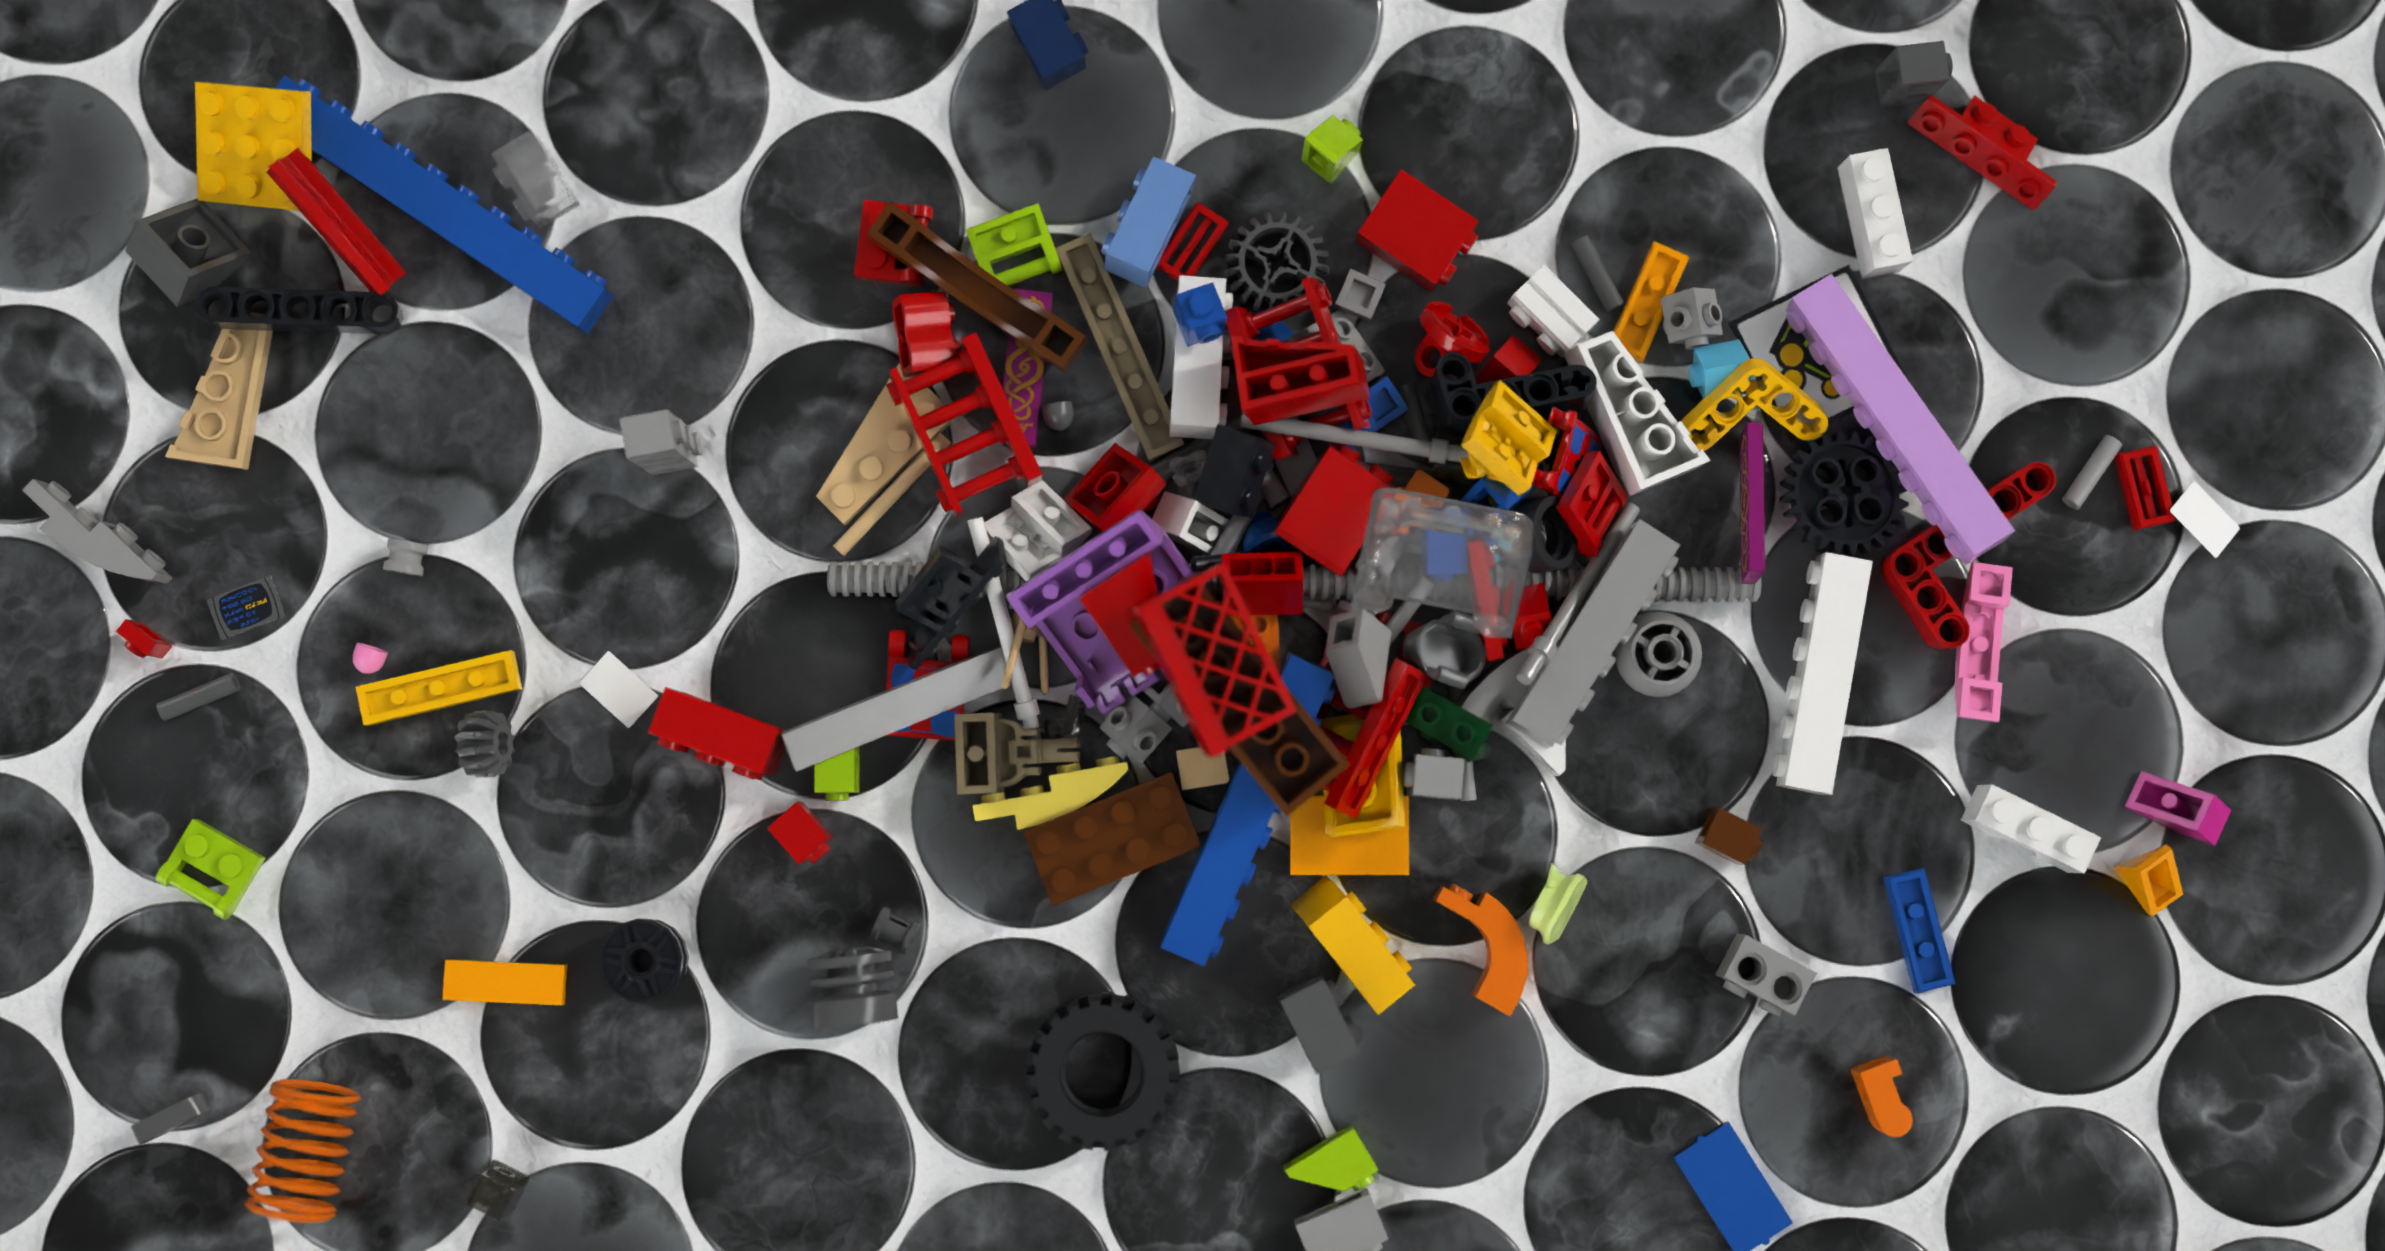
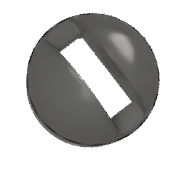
M1072 401L1054 402L1041 406L1044 422L1050 428L1063 430L1072 423L1074 414Z

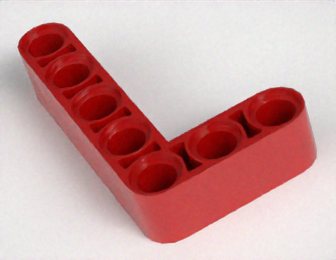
M2033 462L2013 471L1986 490L1992 499L1995 494L2001 495L2004 498L2006 508L2002 513L2009 520L2048 495L2054 489L2056 475L2048 464ZM2027 473L2036 477L2038 481L2036 491L2031 490L2027 486L2025 479ZM1931 524L1888 552L1881 559L1879 571L1925 643L1932 649L1944 651L1962 646L1968 640L1970 627L1966 618L1933 571L1935 567L1953 555L1945 545V535L1937 525ZM1930 535L1940 540L1941 551L1939 555L1933 553L1928 547ZM1898 556L1903 557L1909 564V572L1906 576L1901 575L1896 570L1895 561ZM1920 589L1927 591L1931 597V604L1928 609L1923 608L1917 600V594ZM1943 622L1948 623L1953 630V637L1949 642L1945 641L1939 633L1940 625Z

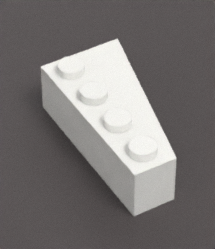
M1613 331L1578 344L1565 355L1569 366H1586L1596 376L1597 385L1587 408L1617 477L1628 497L1693 471L1711 461L1703 450L1699 451L1688 436L1690 432L1681 421L1678 422L1665 406L1664 402L1666 401L1657 389L1653 390L1642 375L1643 370Z

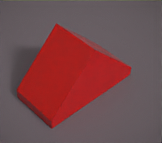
M1512 335L1475 379L1477 384L1531 374L1543 359L1515 335Z

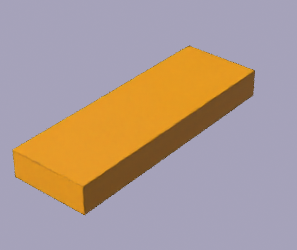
M1655 241L1651 244L1613 330L1630 355L1640 364L1644 361L1664 316L1661 297L1674 293L1689 259V256Z
M448 959L445 960L442 1000L565 1005L568 965Z

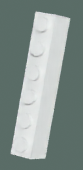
M1825 552L1816 556L1815 561L1812 560L1809 564L1806 582L1811 584L1809 599H1804L1800 610V622H1804L1802 638H1797L1793 649V660L1798 661L1795 676L1789 678L1786 689V698L1791 699L1788 715L1784 714L1779 730L1780 738H1784L1782 753H1777L1773 763V776L1777 777L1776 786L1819 795H1832L1873 561Z

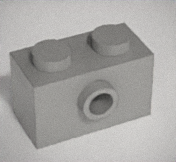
M1421 748V755L1410 756L1409 762L1402 763L1403 787H1406V796L1446 800L1462 799L1465 759L1445 757V750Z

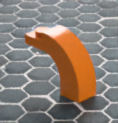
M1453 883L1450 889L1440 886L1432 900L1473 923L1481 932L1486 944V965L1471 995L1511 1016L1523 993L1528 973L1526 944L1516 920L1503 904L1486 892H1481L1478 900L1473 904L1470 902L1473 894Z

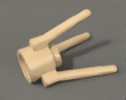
M1014 609L1010 619L1015 636L1001 686L1003 689H1007L1010 685L1022 642L1034 643L1035 638L1039 637L1041 693L1047 695L1049 692L1047 638L1037 625L1029 629Z

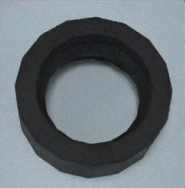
M1554 495L1520 501L1514 508L1510 519L1509 537L1512 551L1517 562L1525 570L1532 573L1557 571L1566 568L1573 560L1577 549V538L1556 508L1561 498ZM1541 520L1545 526L1546 549L1541 538Z

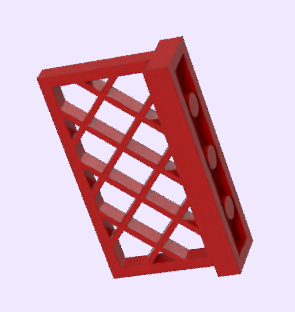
M300 147L268 166L270 169L266 173L370 292H377L381 296L391 288L395 281L406 274L404 268Z
M1220 563L1160 595L1132 607L1146 639L1205 756L1214 758L1228 751L1227 748L1297 712L1225 563ZM1219 575L1226 589L1221 606L1200 599L1205 581ZM1196 587L1193 596L1184 594V592ZM1176 596L1192 601L1185 623L1181 624L1170 620L1162 603ZM1230 599L1236 611L1227 608ZM1198 604L1219 611L1212 634L1191 627ZM1225 613L1239 617L1244 626L1239 643L1218 636ZM1173 627L1182 629L1180 639ZM1189 632L1210 639L1203 662L1189 658L1184 650ZM1248 636L1254 648L1246 645ZM1216 641L1237 648L1230 671L1209 664ZM1244 650L1257 654L1262 662L1257 680L1237 674ZM1192 664L1201 667L1198 676ZM1207 669L1228 675L1221 699L1207 695L1202 686ZM1266 674H1268L1273 685L1264 683ZM1235 678L1255 684L1248 708L1228 702ZM1262 687L1276 691L1283 708L1270 715L1255 711ZM1210 701L1219 703L1217 712H1215ZM1226 706L1246 712L1242 729L1230 736H1227L1221 724ZM1253 715L1262 718L1251 724Z

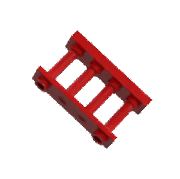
M1311 277L1301 280L1306 294L1258 314L1248 313L1247 308L1237 306L1225 311L1227 315L1226 325L1230 336H1241L1245 340H1258L1256 335L1260 334V329L1312 309L1319 331L1291 343L1303 344L1304 341L1341 344L1328 306L1332 305L1330 293L1324 283L1319 284L1318 279ZM1368 400L1346 404L1344 407L1306 422L1339 426L1352 421L1355 430H1366L1371 428L1368 418L1372 417V411ZM1265 431L1267 440L1276 442L1273 450L1275 461H1285L1299 455L1296 446L1300 445V440L1305 439L1304 437Z
M976 332L962 338L963 351L958 352L959 357L904 381L897 367L889 370L892 382L886 384L895 406L903 404L941 486V489L935 492L944 512L952 510L956 519L963 516V509L959 502L1014 477L1016 480L1023 478L1027 487L1042 481L1043 475ZM964 371L967 374L974 372L980 385L974 388V393L919 417L910 395ZM981 406L983 409L991 408L996 419L995 422L991 423V428L940 451H935L926 432L927 430ZM999 442L1000 445L1007 443L1013 456L1007 459V464L952 488L943 466Z
M1325 648L1324 656L1319 665L1332 670ZM1395 659L1391 669H1386L1382 701L1373 703L1372 706L1368 704L1350 709L1344 705L1337 685L1330 704L1365 721L1354 742L1321 726L1320 723L1319 727L1340 753L1347 756L1346 760L1350 764L1349 767L1322 788L1329 792L1324 804L1352 818H1357L1427 677L1426 674L1405 662ZM1322 703L1316 717L1319 719L1326 718L1331 705Z

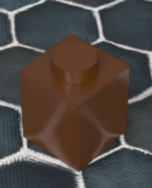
M1711 808L1695 844L1737 865H1746L1748 860L1753 861L1761 849L1763 840L1759 839L1763 829L1722 808Z

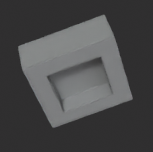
M1350 269L1334 307L1370 322L1386 283Z

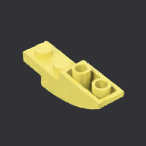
M1119 756L1097 759L1095 760V768L1084 770L1080 769V763L1056 767L1057 774L1049 776L1051 792L1044 793V787L1041 785L1020 789L1021 797L1005 800L1004 792L981 796L982 804L973 805L975 821L1015 815L1017 830L1041 825L1081 809L1101 797L1129 772L1128 762L1120 763Z

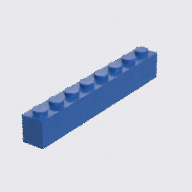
M1288 652L1279 675L1291 693L1318 726H1320L1321 719L1316 717L1322 703L1329 705L1337 688V683L1332 681L1334 678L1333 671ZM1239 762L1160 939V948L1201 966H1205L1208 957L1215 959L1224 940V936L1219 935L1225 920L1231 923L1236 915L1240 900L1235 899L1241 884L1248 886L1253 877L1256 864L1251 861L1257 848L1264 850L1269 841L1273 828L1267 825L1273 812L1281 813V810L1241 762Z

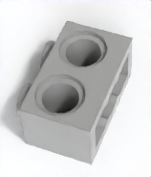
M1737 933L1715 975L1726 980L1723 988L1742 998H1745L1747 992L1761 999L1758 1007L1780 1018L1782 1012L1796 1015L1817 973L1745 934ZM1750 957L1754 963V972L1749 978L1743 979L1738 973V965L1743 958ZM1785 976L1789 981L1790 988L1784 997L1778 998L1774 993L1773 986L1779 977Z

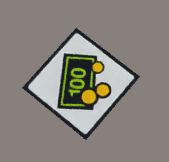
M1846 265L1832 272L1837 282L1905 375L1850 266ZM1824 276L1728 323L1737 340L1739 339L1750 359L1761 358L1767 361L1814 399L1823 408L1828 424L1853 413L1854 406L1847 396L1842 397L1838 394L1831 382L1832 375L1824 364L1819 365L1813 359L1809 351L1810 344L1802 333L1798 334L1792 329L1786 316V309L1791 298L1826 277ZM1762 376L1756 377L1758 382L1762 379ZM1783 392L1776 395L1772 400V405L1775 407L1785 406L1791 401L1792 394ZM1801 410L1798 411L1797 414L1802 424L1804 422L1812 424L1815 419L1810 420L1805 417ZM1781 425L1790 443L1799 439Z

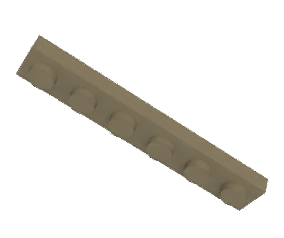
M1086 234L1056 247L1061 265L1148 461L1151 462L1185 446L1182 437H1169L1170 410L1108 271L1104 270V262L1092 234Z

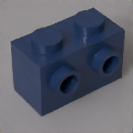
M1027 0L1006 11L1009 25L1045 90L1086 69L1084 55L1089 53L1087 46L1079 32L1071 33L1066 24L1070 17L1061 0Z

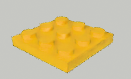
M195 82L198 201L299 211L266 172L270 169L268 166L273 162L289 155L298 147L312 161L311 92Z

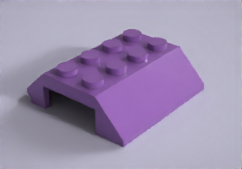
M1140 509L1006 595L1007 600L1027 627L1030 629L1034 625L1038 626L1077 679L1075 691L1088 709L1097 705L1103 715L1127 701L1123 688L1126 687L1129 693L1135 696L1159 681L1160 678L1157 671L1148 675L1141 672L1133 677L1079 600V595L1089 591L1149 551L1152 555L1158 595L1172 588L1192 571L1164 529Z

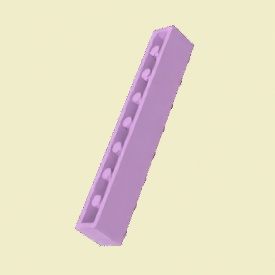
M1831 273L1793 296L1786 309V316L1790 326L1796 333H1802L1810 344V354L1819 365L1824 364L1832 375V385L1838 394L1842 397L1847 396L1854 406L1853 413L1859 424L1865 429L1869 428L1877 439L1876 446L1880 454L1886 460H1892L1900 472L1898 476L1904 488L1910 493L1914 492L1923 504L1921 509L1925 518L1932 525H1937L1945 535L1944 542L1949 552L1955 558L1960 557L1966 565L2004 542L2015 531L1833 274Z

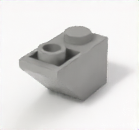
M1364 609L1332 616L1327 639L1326 654L1343 703L1349 709L1381 702L1383 696L1391 630Z

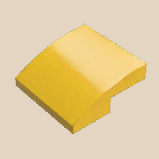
M1499 380L1493 385L1477 410L1461 446L1520 496L1531 488L1538 463L1550 455L1557 430Z

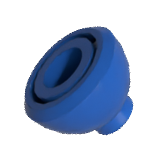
M1263 511L1255 514L1250 526L1247 528L1243 537L1242 549L1243 552L1290 549L1294 548V545L1275 533L1278 519L1272 518L1270 512Z

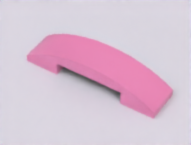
M1978 562L1971 563L1961 606V612L1970 627V635L1962 646L1956 648L1955 658L1957 717L1999 722L2003 684L1998 682L2004 608L2008 607L2010 603L2013 567Z

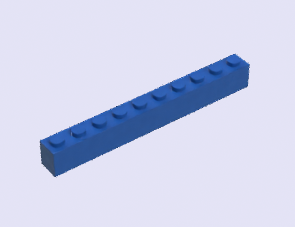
M283 76L276 88L311 92L312 152L584 333L588 334L614 297L604 288L608 283L605 279L590 269H587L584 274L572 267L576 262L572 257L557 247L551 253L541 246V243L544 241L543 238L525 226L521 231H518L509 225L512 218L494 205H491L489 210L479 205L477 202L480 197L464 185L459 184L457 189L453 188L445 182L449 176L429 162L423 168L413 161L417 156L415 153L397 141L393 147L384 142L382 138L385 134L366 120L361 126L351 120L353 112L333 99L330 104H327L318 98L322 92L303 78L297 84L287 76Z

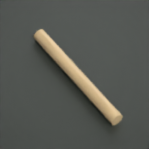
M941 433L931 441L936 452L951 444ZM924 450L833 545L843 556L856 545L927 470L930 463Z

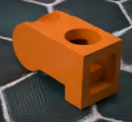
M1885 1055L1850 1068L1872 1126L1879 1132L1891 1137H1901L1908 1133L1912 1127V1113L1908 1107L1901 1103L1893 1081V1077L1902 1075L1898 1060Z

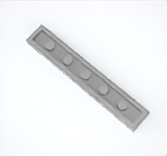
M998 645L781 732L780 735L793 769L797 772L1002 689L1001 684L1006 668L1002 646Z

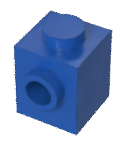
M1213 282L1176 294L1173 312L1187 347L1198 343H1209L1224 335L1227 315Z

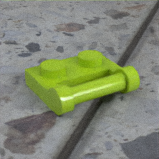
M1039 203L965 229L978 265L1007 286L1048 271L1054 274L1063 270ZM1042 246L1045 254L1044 257L994 275L991 267L992 264Z
M192 819L168 861L157 872L155 881L166 887L174 886L214 909V915L227 920L237 908L266 858L199 819ZM186 862L229 886L225 895L218 894L182 873L181 871Z

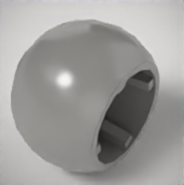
M1649 612L1633 619L1632 622L1637 624L1634 633L1625 645L1619 642L1615 649L1616 666L1625 683L1633 690L1651 697H1668L1688 687L1695 679L1702 661V646L1693 627L1684 619L1666 612ZM1650 628L1663 630L1661 635L1649 640L1641 636L1644 631ZM1658 642L1664 643L1670 649L1671 657L1666 664L1658 662L1654 657L1653 650ZM1636 648H1641V659L1647 667L1645 671H1642L1638 666L1635 656ZM1672 669L1676 673L1668 681L1653 679L1656 672Z

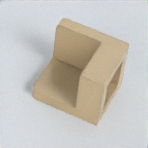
M1201 747L1176 751L1182 791L1228 783L1229 775L1225 752L1211 758L1204 755Z

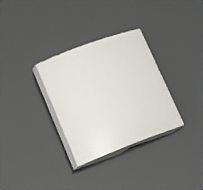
M1043 480L1014 495L1010 508L984 522L989 542L995 536L1003 540L1007 558L1006 562L1026 582L1073 552L1092 533V527Z

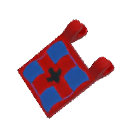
M1552 407L1548 423L1564 430L1552 471L1546 473L1536 468L1532 485L1548 492L1550 495L1562 498L1586 452H1601L1603 443L1599 435L1577 418V412L1571 410L1563 412Z
M891 630L889 633L886 690L968 658L970 637L962 634L953 636L951 661L925 660L917 670H914L908 666V658H905L908 640L907 631ZM964 704L886 736L955 741L954 714H964Z

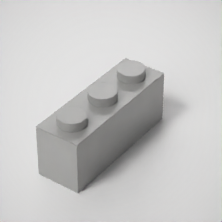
M668 409L619 418L626 458L651 475L698 467L697 456L702 455L701 441L698 433H692L690 426H687Z

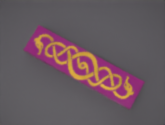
M1014 289L1029 300L1052 312L1053 293ZM1008 336L1002 389L1030 448H1036L1046 361Z
M1747 422L1739 437L1741 584H1756L1765 571L1763 426H1761V423Z

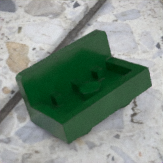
M1429 688L1421 690L1405 722L1417 728L1416 733L1426 740L1434 743L1440 741L1451 748V754L1465 759L1466 762L1486 759L1493 747V744L1486 741L1492 730V724Z

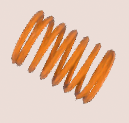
M296 1079L275 1081L271 1084V1089L269 1090L270 1095L278 1102L265 1109L266 1115L274 1122L261 1128L262 1135L269 1141L256 1148L257 1154L264 1161L252 1167L253 1174L259 1180L248 1186V1193L251 1195V1198L244 1201L245 1206L255 1214L282 1221L299 1223L326 1222L336 1216L335 1212L337 1210L331 1203L308 1198L263 1195L257 1192L256 1188L274 1186L303 1194L334 1196L341 1192L336 1184L305 1178H274L264 1174L260 1169L278 1166L312 1175L341 1176L345 1173L343 1167L320 1160L278 1158L265 1152V1149L285 1147L299 1152L329 1157H343L350 1152L346 1146L317 1140L284 1139L272 1134L269 1130L292 1128L331 1137H349L354 1132L345 1125L312 1120H291L273 1111L299 1109L320 1115L352 1118L358 1115L355 1108L346 1105L355 1104L362 1099L358 1092L338 1085ZM295 1090H322L348 1097L324 1096ZM263 1203V1204L268 1205V1206H270V1207H274V1208H277V1209H281V1210L289 1211V1212H294V1213H286V1212H280V1211L270 1210V1209H266V1208L257 1206V1205H255V1204Z

